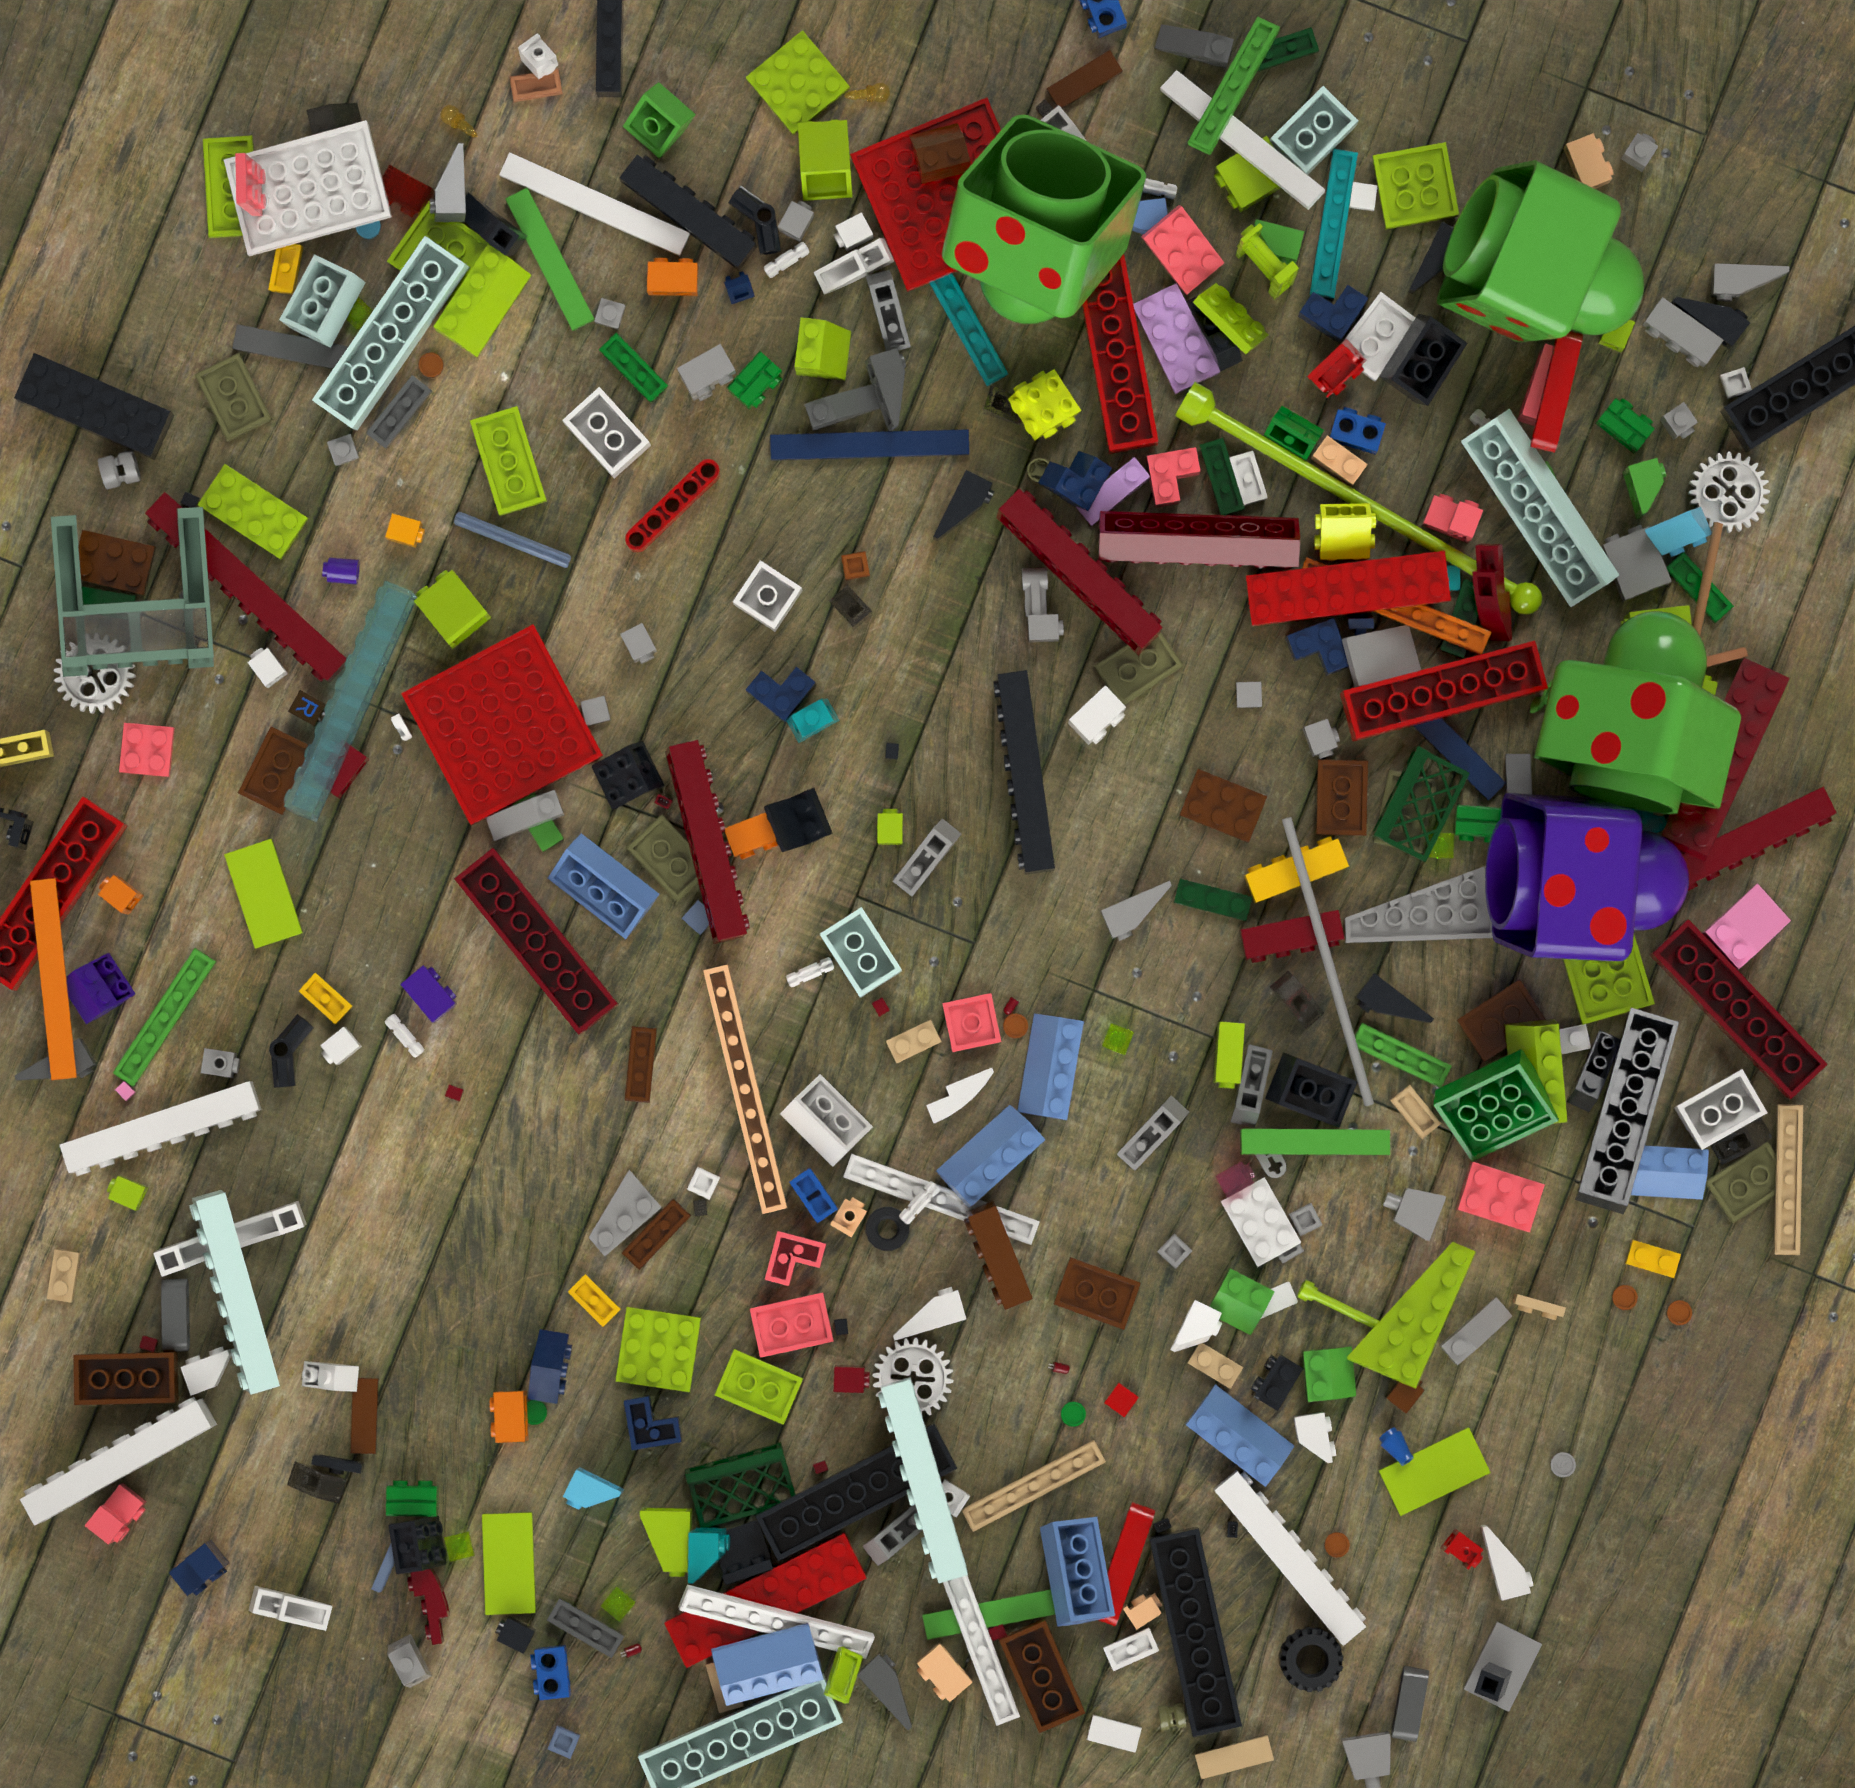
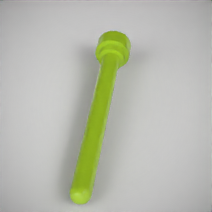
M1306 1279L1299 1289L1297 1297L1304 1301L1315 1300L1371 1328H1374L1379 1320L1317 1291L1318 1288L1314 1286L1315 1283Z

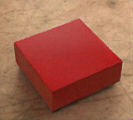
M1118 1382L1104 1403L1125 1418L1139 1397Z

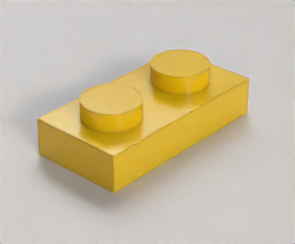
M293 244L276 249L269 291L293 295L296 289L303 252L302 245Z
M314 973L299 990L304 997L336 1025L353 1007L317 973Z
M1632 1240L1625 1264L1674 1278L1681 1254Z
M586 1274L568 1291L602 1327L621 1310Z

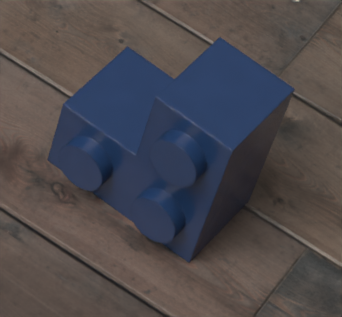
M1349 285L1346 286L1334 305L1313 292L1299 312L1298 317L1337 343H1340L1367 303L1368 298Z
M1078 451L1069 468L1050 461L1038 483L1070 505L1089 511L1112 467L1095 456Z
M1334 618L1287 635L1285 638L1294 661L1318 653L1326 676L1349 668L1342 639Z
M796 667L780 686L761 670L746 688V692L786 723L814 689L816 682Z
M539 1330L531 1363L528 1399L558 1404L559 1395H564L567 1380L562 1379V1377L566 1378L568 1363H565V1360H570L573 1345L568 1344L569 1334Z
M650 1395L624 1400L632 1450L683 1441L679 1416L654 1420Z
M210 1540L186 1557L169 1574L186 1596L192 1593L197 1596L208 1587L205 1583L209 1579L211 1582H214L227 1572L225 1567L230 1563L214 1542Z

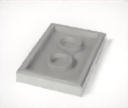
M1407 625L1342 639L1354 687L1421 670L1410 627Z
M1496 1621L1463 1689L1509 1712L1542 1644ZM1489 1662L1512 1671L1505 1695L1498 1702L1474 1693L1481 1670Z

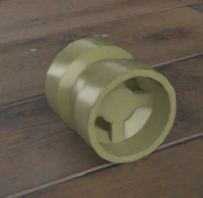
M1036 458L1029 463L1027 476L1034 485L1041 486L1038 482L1049 464L1047 460Z
M1183 1702L1175 1703L1171 1707L1166 1705L1158 1706L1161 1731L1169 1730L1174 1726L1178 1728L1186 1727Z

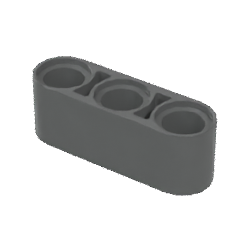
M162 1279L161 1319L163 1352L189 1351L190 1312L188 1279Z
M1403 1666L1391 1738L1417 1742L1429 1670Z

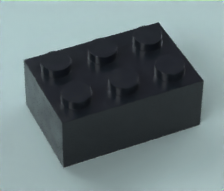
M1418 314L1379 377L1413 402L1429 406L1468 343L1433 317Z

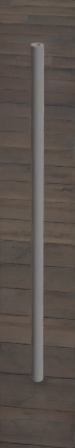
M1292 817L1282 819L1364 1106L1374 1104Z

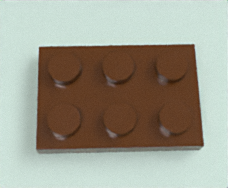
M82 530L78 545L81 581L145 596L156 547Z
M270 727L238 794L284 815L316 748Z
M1317 760L1316 835H1367L1368 761Z
M1197 769L1179 816L1249 843L1267 796Z
M1519 979L1456 1021L1482 1061L1485 1062L1507 1048L1505 1024L1546 1019Z
M1070 1257L1053 1304L1124 1330L1141 1283Z

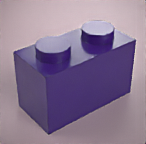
M423 965L400 985L429 1020L435 1023L457 1005L454 1001L457 996L448 985L444 988L438 980L441 977L432 966L428 969Z

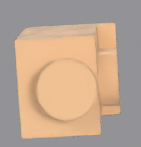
M854 1197L850 1201L845 1199L830 1225L852 1237L867 1212L863 1209L865 1204ZM847 1211L854 1213L855 1217L852 1221L846 1220L845 1213Z
M1154 1593L1147 1597L1144 1594L1140 1595L1131 1602L1133 1606L1130 1608L1127 1604L1123 1606V1610L1137 1630L1162 1614L1159 1608L1163 1605Z

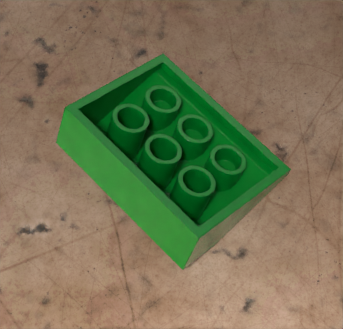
M1522 1049L1435 1090L1434 1107L1472 1162L1559 1121L1534 1066Z

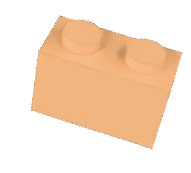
M1594 133L1567 143L1564 146V152L1577 181L1594 189L1610 183L1612 180L1611 176L1614 175L1613 169L1609 161L1605 162L1602 155L1604 152L1603 144L1600 138H1595Z
M1328 435L1311 458V460L1351 488L1368 465Z
M940 1642L917 1661L919 1666L917 1669L918 1673L925 1681L930 1679L936 1687L933 1690L941 1700L946 1698L949 1702L952 1701L972 1683V1679Z

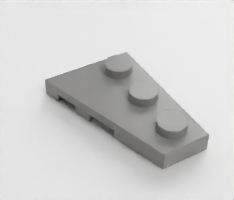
M631 1170L626 1174L589 1236V1239L604 1256L608 1255L662 1208Z

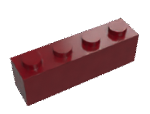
M1339 910L1319 913L1329 948L1339 946V941L1345 939ZM1310 916L1239 930L1245 960L1251 959L1252 963L1266 961V956L1276 954V958L1290 956V951L1300 949L1301 953L1315 951V946L1318 945Z

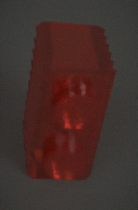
M391 165L388 166L382 177L389 206L392 203L397 204L401 207L399 211L413 218L414 214L419 216L435 192L430 186Z

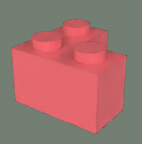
M1196 447L1147 456L1146 463L1148 474L1150 475L1155 508L1179 504L1180 495L1177 479L1200 474Z
M1439 494L1438 497L1434 495L1422 526L1469 543L1474 536L1483 512L1482 509L1478 508L1479 504L1470 500L1460 501L1456 504L1450 496Z
M777 1231L765 1280L790 1286L796 1262L820 1268L827 1243Z
M122 1483L116 1488L105 1504L97 1509L85 1527L107 1544L118 1543L130 1531L127 1527L133 1519L137 1521L146 1509L143 1506L147 1501Z

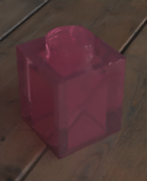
M1242 1161L1215 1175L1226 1198L1252 1185L1254 1182L1251 1178L1255 1177L1249 1164L1244 1165Z

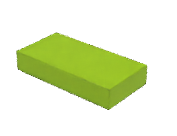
M844 1647L837 1649L824 1695L844 1704L849 1703L863 1658L862 1655Z

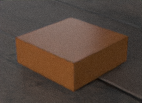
M866 551L841 555L846 581L870 576Z

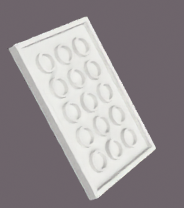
M366 120L246 153L265 170L266 181L265 184H262V194H265L266 208L262 209L263 216H252L236 204L235 157L224 159L242 235L249 256L392 217L369 124Z

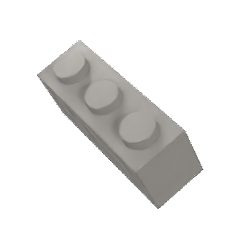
M1663 297L1643 323V326L1646 327L1645 331L1650 336L1656 339L1658 337L1662 338L1667 342L1665 345L1670 350L1676 353L1682 352L1687 356L1686 360L1695 367L1699 365L1704 367L1723 342L1722 338Z

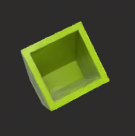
M835 119L823 122L808 121L798 123L803 201L852 198L847 120Z
M801 317L795 359L796 375L845 381L851 331L826 320Z
M445 570L435 578V584L430 588L425 586L415 594L417 598L414 602L445 641L454 649L489 621L491 616L453 570L450 572Z
M642 1508L640 1510V1518L663 1572H669L670 1577H684L686 1572H688V1533L692 1531V1509Z

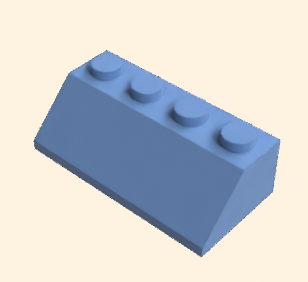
M582 833L565 850L548 876L551 882L625 939L631 934L659 896L658 892Z
M1034 1014L1018 1112L1067 1120L1084 1021Z
M1009 1105L938 1168L936 1172L963 1203L970 1208L1042 1144L1045 1139L1024 1116Z
M1644 1146L1631 1195L1703 1200L1708 1173L1709 1150Z
M1216 1384L1185 1423L1186 1426L1265 1487L1281 1468L1294 1448L1292 1443Z
M1097 1517L1056 1521L1040 1527L1057 1626L1082 1624L1115 1616Z
M809 1623L711 1649L726 1706L824 1680Z

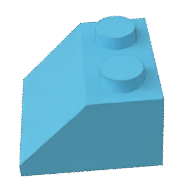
M1701 507L1687 511L1645 530L1647 536L1661 555L1670 553L1671 557L1685 552L1683 547L1692 543L1693 547L1706 543V537L1711 535V529Z
M579 1467L576 1469L563 1497L567 1499L566 1504L580 1509L581 1507L587 1508L619 1497L624 1489Z

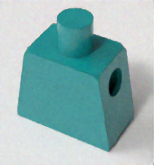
M820 699L791 715L786 722L796 740L800 743L840 720L829 700Z

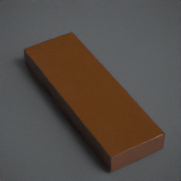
M1109 50L1054 83L1046 90L1055 105H1059L1063 109L1118 76L1123 70Z
M632 1026L625 1101L650 1103L657 1028Z
M672 1199L625 1248L622 1254L640 1270L691 1215L676 1200Z
M358 1378L357 1392L352 1391L350 1453L376 1454L379 1378Z

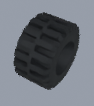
M1305 1627V1629H1297L1292 1635L1289 1634L1287 1640L1281 1646V1653H1279L1280 1668L1288 1682L1297 1689L1307 1692L1323 1691L1324 1688L1332 1686V1683L1339 1678V1673L1343 1669L1342 1662L1344 1661L1342 1649L1335 1638L1321 1628ZM1307 1645L1319 1646L1326 1655V1663L1323 1669L1315 1674H1306L1297 1666V1654Z

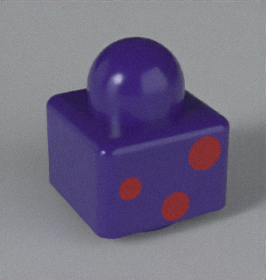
M1506 793L1502 800L1500 820L1496 824L1489 842L1485 868V895L1488 914L1492 922L1493 940L1500 945L1532 958L1623 961L1628 958L1632 951L1634 931L1649 930L1661 926L1673 918L1682 907L1689 888V872L1685 859L1670 840L1655 832L1642 830L1641 817L1632 809L1589 797Z

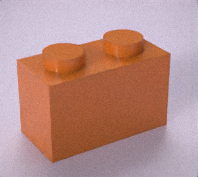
M654 258V262H648V295L698 296V263H693V259L680 258L678 262H668L667 258Z
M766 812L725 828V834L735 858L740 856L741 860L754 856V850L763 847L764 851L778 846Z
M113 875L111 878L107 876L99 886L101 891L98 895L119 912L126 915L131 913L144 896L124 879Z
M527 1390L494 1392L493 1397H490V1412H494V1422H491V1437H495V1443L529 1441Z

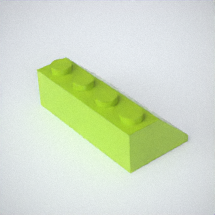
M488 244L433 326L434 329L478 358L532 275L508 256H505Z
M1555 1019L1505 1024L1507 1055L1520 1049L1524 1051L1534 1066L1559 1118V1121L1556 1123L1567 1122L1559 1023Z

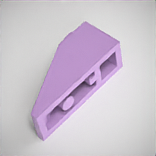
M1134 457L1104 482L1089 511L1076 508L1092 526L1099 521L1100 511H1111L1145 484L1150 479V475Z

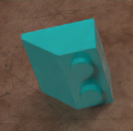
M695 1528L688 1533V1583L693 1584L699 1580L726 1554V1550L730 1549V1535H726V1528Z

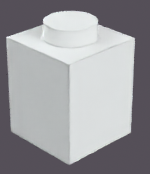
M862 212L835 226L837 233L834 234V238L839 247L844 246L847 252L873 239V233Z
M269 648L256 650L251 654V660L247 662L267 688L288 674Z
M347 1027L341 1028L320 1045L324 1049L321 1052L323 1057L329 1064L334 1062L336 1065H340L362 1047Z

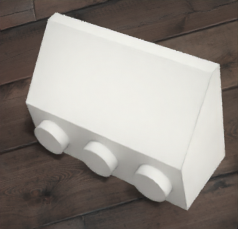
M1743 1069L1674 1107L1686 1130L1701 1150L1767 1114Z
M821 1074L780 1113L832 1167L873 1128Z

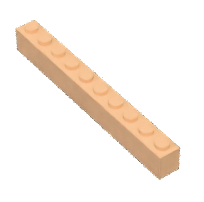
M729 965L703 970L762 1214L786 1209L788 1207Z

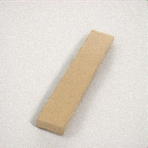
M1777 1104L1774 1255H1800L1803 1105Z
M1092 1440L962 1509V1512L974 1532L1102 1465L1106 1461L1095 1440Z

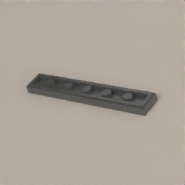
M237 324L232 349L334 369L349 346L333 343L330 348L313 339Z

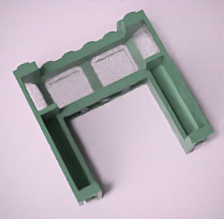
M203 507L177 508L183 598L83 605L76 515L51 517L63 677L88 675L87 665H92L93 670L108 669V664L118 663V668L133 667V662H143V666L158 665V660H168V665L183 664V659H188V668L214 667Z

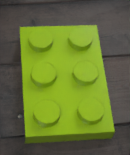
M1217 283L1205 290L1193 301L1245 354L1258 346L1269 335L1265 332L1263 325L1258 321H1254L1247 314L1245 307L1236 303L1230 297L1229 292Z
M734 1349L715 1396L784 1425L803 1378Z

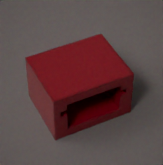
M658 794L654 803L669 810L673 801Z
M882 997L871 1003L879 1017L890 1011Z
M448 1085L445 1097L461 1101L464 1089Z
M143 1335L139 1348L155 1352L159 1340Z
M825 1460L813 1464L816 1474L828 1470Z
M1003 1624L988 1628L992 1641L1007 1635Z

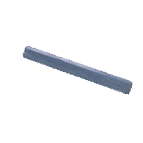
M458 512L455 516L454 524L561 567L567 568L570 564L571 556L465 513Z

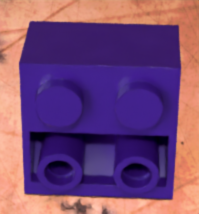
M110 953L79 967L66 977L69 999L86 1024L102 1017L135 995V992Z

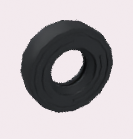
M881 1207L868 1217L865 1224V1233L868 1241L875 1248L882 1251H893L900 1248L906 1242L910 1233V1224H906L900 1219L901 1210L894 1207ZM884 1219H891L897 1225V1233L890 1239H885L878 1233V1225Z

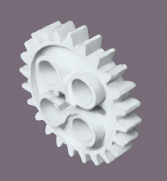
M1731 452L1726 453L1725 459L1718 453L1716 461L1709 457L1707 458L1708 466L1703 463L1699 465L1702 473L1698 471L1693 472L1697 481L1692 480L1689 482V485L1695 487V489L1689 491L1688 495L1695 496V499L1689 502V504L1702 508L1706 519L1709 520V527L1713 526V522H1719L1726 526L1727 533L1732 531L1733 526L1740 532L1742 530V523L1749 528L1751 526L1749 519L1757 522L1759 518L1756 512L1760 514L1765 512L1760 505L1769 503L1767 499L1763 498V495L1770 493V490L1763 489V486L1769 481L1761 480L1760 477L1765 472H1756L1755 469L1758 463L1750 466L1749 456L1744 461H1741V453H1738L1734 459ZM1724 469H1730L1734 472L1735 478L1733 481L1724 479ZM1714 476L1717 477L1722 486L1715 482L1712 478ZM1747 486L1751 488L1752 497L1749 499L1744 498L1740 492L1741 487ZM1706 487H1714L1717 490V497L1714 499L1707 497L1705 493ZM1731 487L1734 490L1732 496L1726 497L1724 495L1725 489ZM1735 499L1745 505V508H1741L1739 503ZM1725 504H1731L1735 508L1734 516H1727L1723 512Z
M85 633L86 651L88 654H96L100 650H104L106 653L125 652L126 650L124 645L117 648L119 643L117 639L109 643L110 636L107 634L101 640L99 633H95L94 639H91L90 635ZM68 642L67 645L70 650L68 652L65 651L66 657L74 656L77 653V646ZM56 659V662L61 664V668L54 669V672L60 674L61 677L54 679V681L62 683V686L57 690L58 692H67L63 699L67 701L72 698V707H76L80 703V711L82 712L86 710L87 706H89V711L94 714L96 707H98L101 713H104L106 705L111 710H114V701L122 704L120 696L129 697L128 692L125 690L126 687H134L132 683L128 682L130 678L136 677L135 674L129 672L130 669L135 667L134 664L133 667L118 668V663L108 664V669H97L100 670L97 676L106 690L105 693H102L97 680L89 676L92 674V669L89 665H87L88 675L63 677L62 660ZM111 672H115L117 674L116 683L107 685L106 676ZM92 683L95 686V692L91 696H85L83 688L85 685Z
M915 1337L913 1344H909L908 1339L905 1338L903 1346L895 1341L896 1349L892 1350L887 1346L886 1350L889 1355L880 1354L879 1357L883 1360V1363H875L874 1365L880 1369V1372L873 1373L872 1375L875 1378H879V1382L874 1383L873 1387L881 1388L882 1385L903 1380L892 1379V1374L909 1376L911 1371H915L916 1376L934 1377L935 1382L916 1381L915 1385H913L921 1414L925 1410L927 1414L931 1415L930 1407L934 1406L939 1410L938 1401H947L943 1393H951L952 1391L946 1387V1384L953 1383L952 1379L947 1378V1375L952 1373L953 1369H945L950 1360L942 1361L941 1357L944 1351L936 1354L937 1345L934 1344L931 1348H928V1341L926 1339L922 1345L918 1344L917 1337ZM901 1357L909 1362L908 1369L903 1372L896 1370L894 1367L895 1360ZM926 1359L934 1364L932 1372L927 1374L919 1369L920 1362ZM924 1384L932 1389L931 1396L925 1399L917 1394L919 1386Z

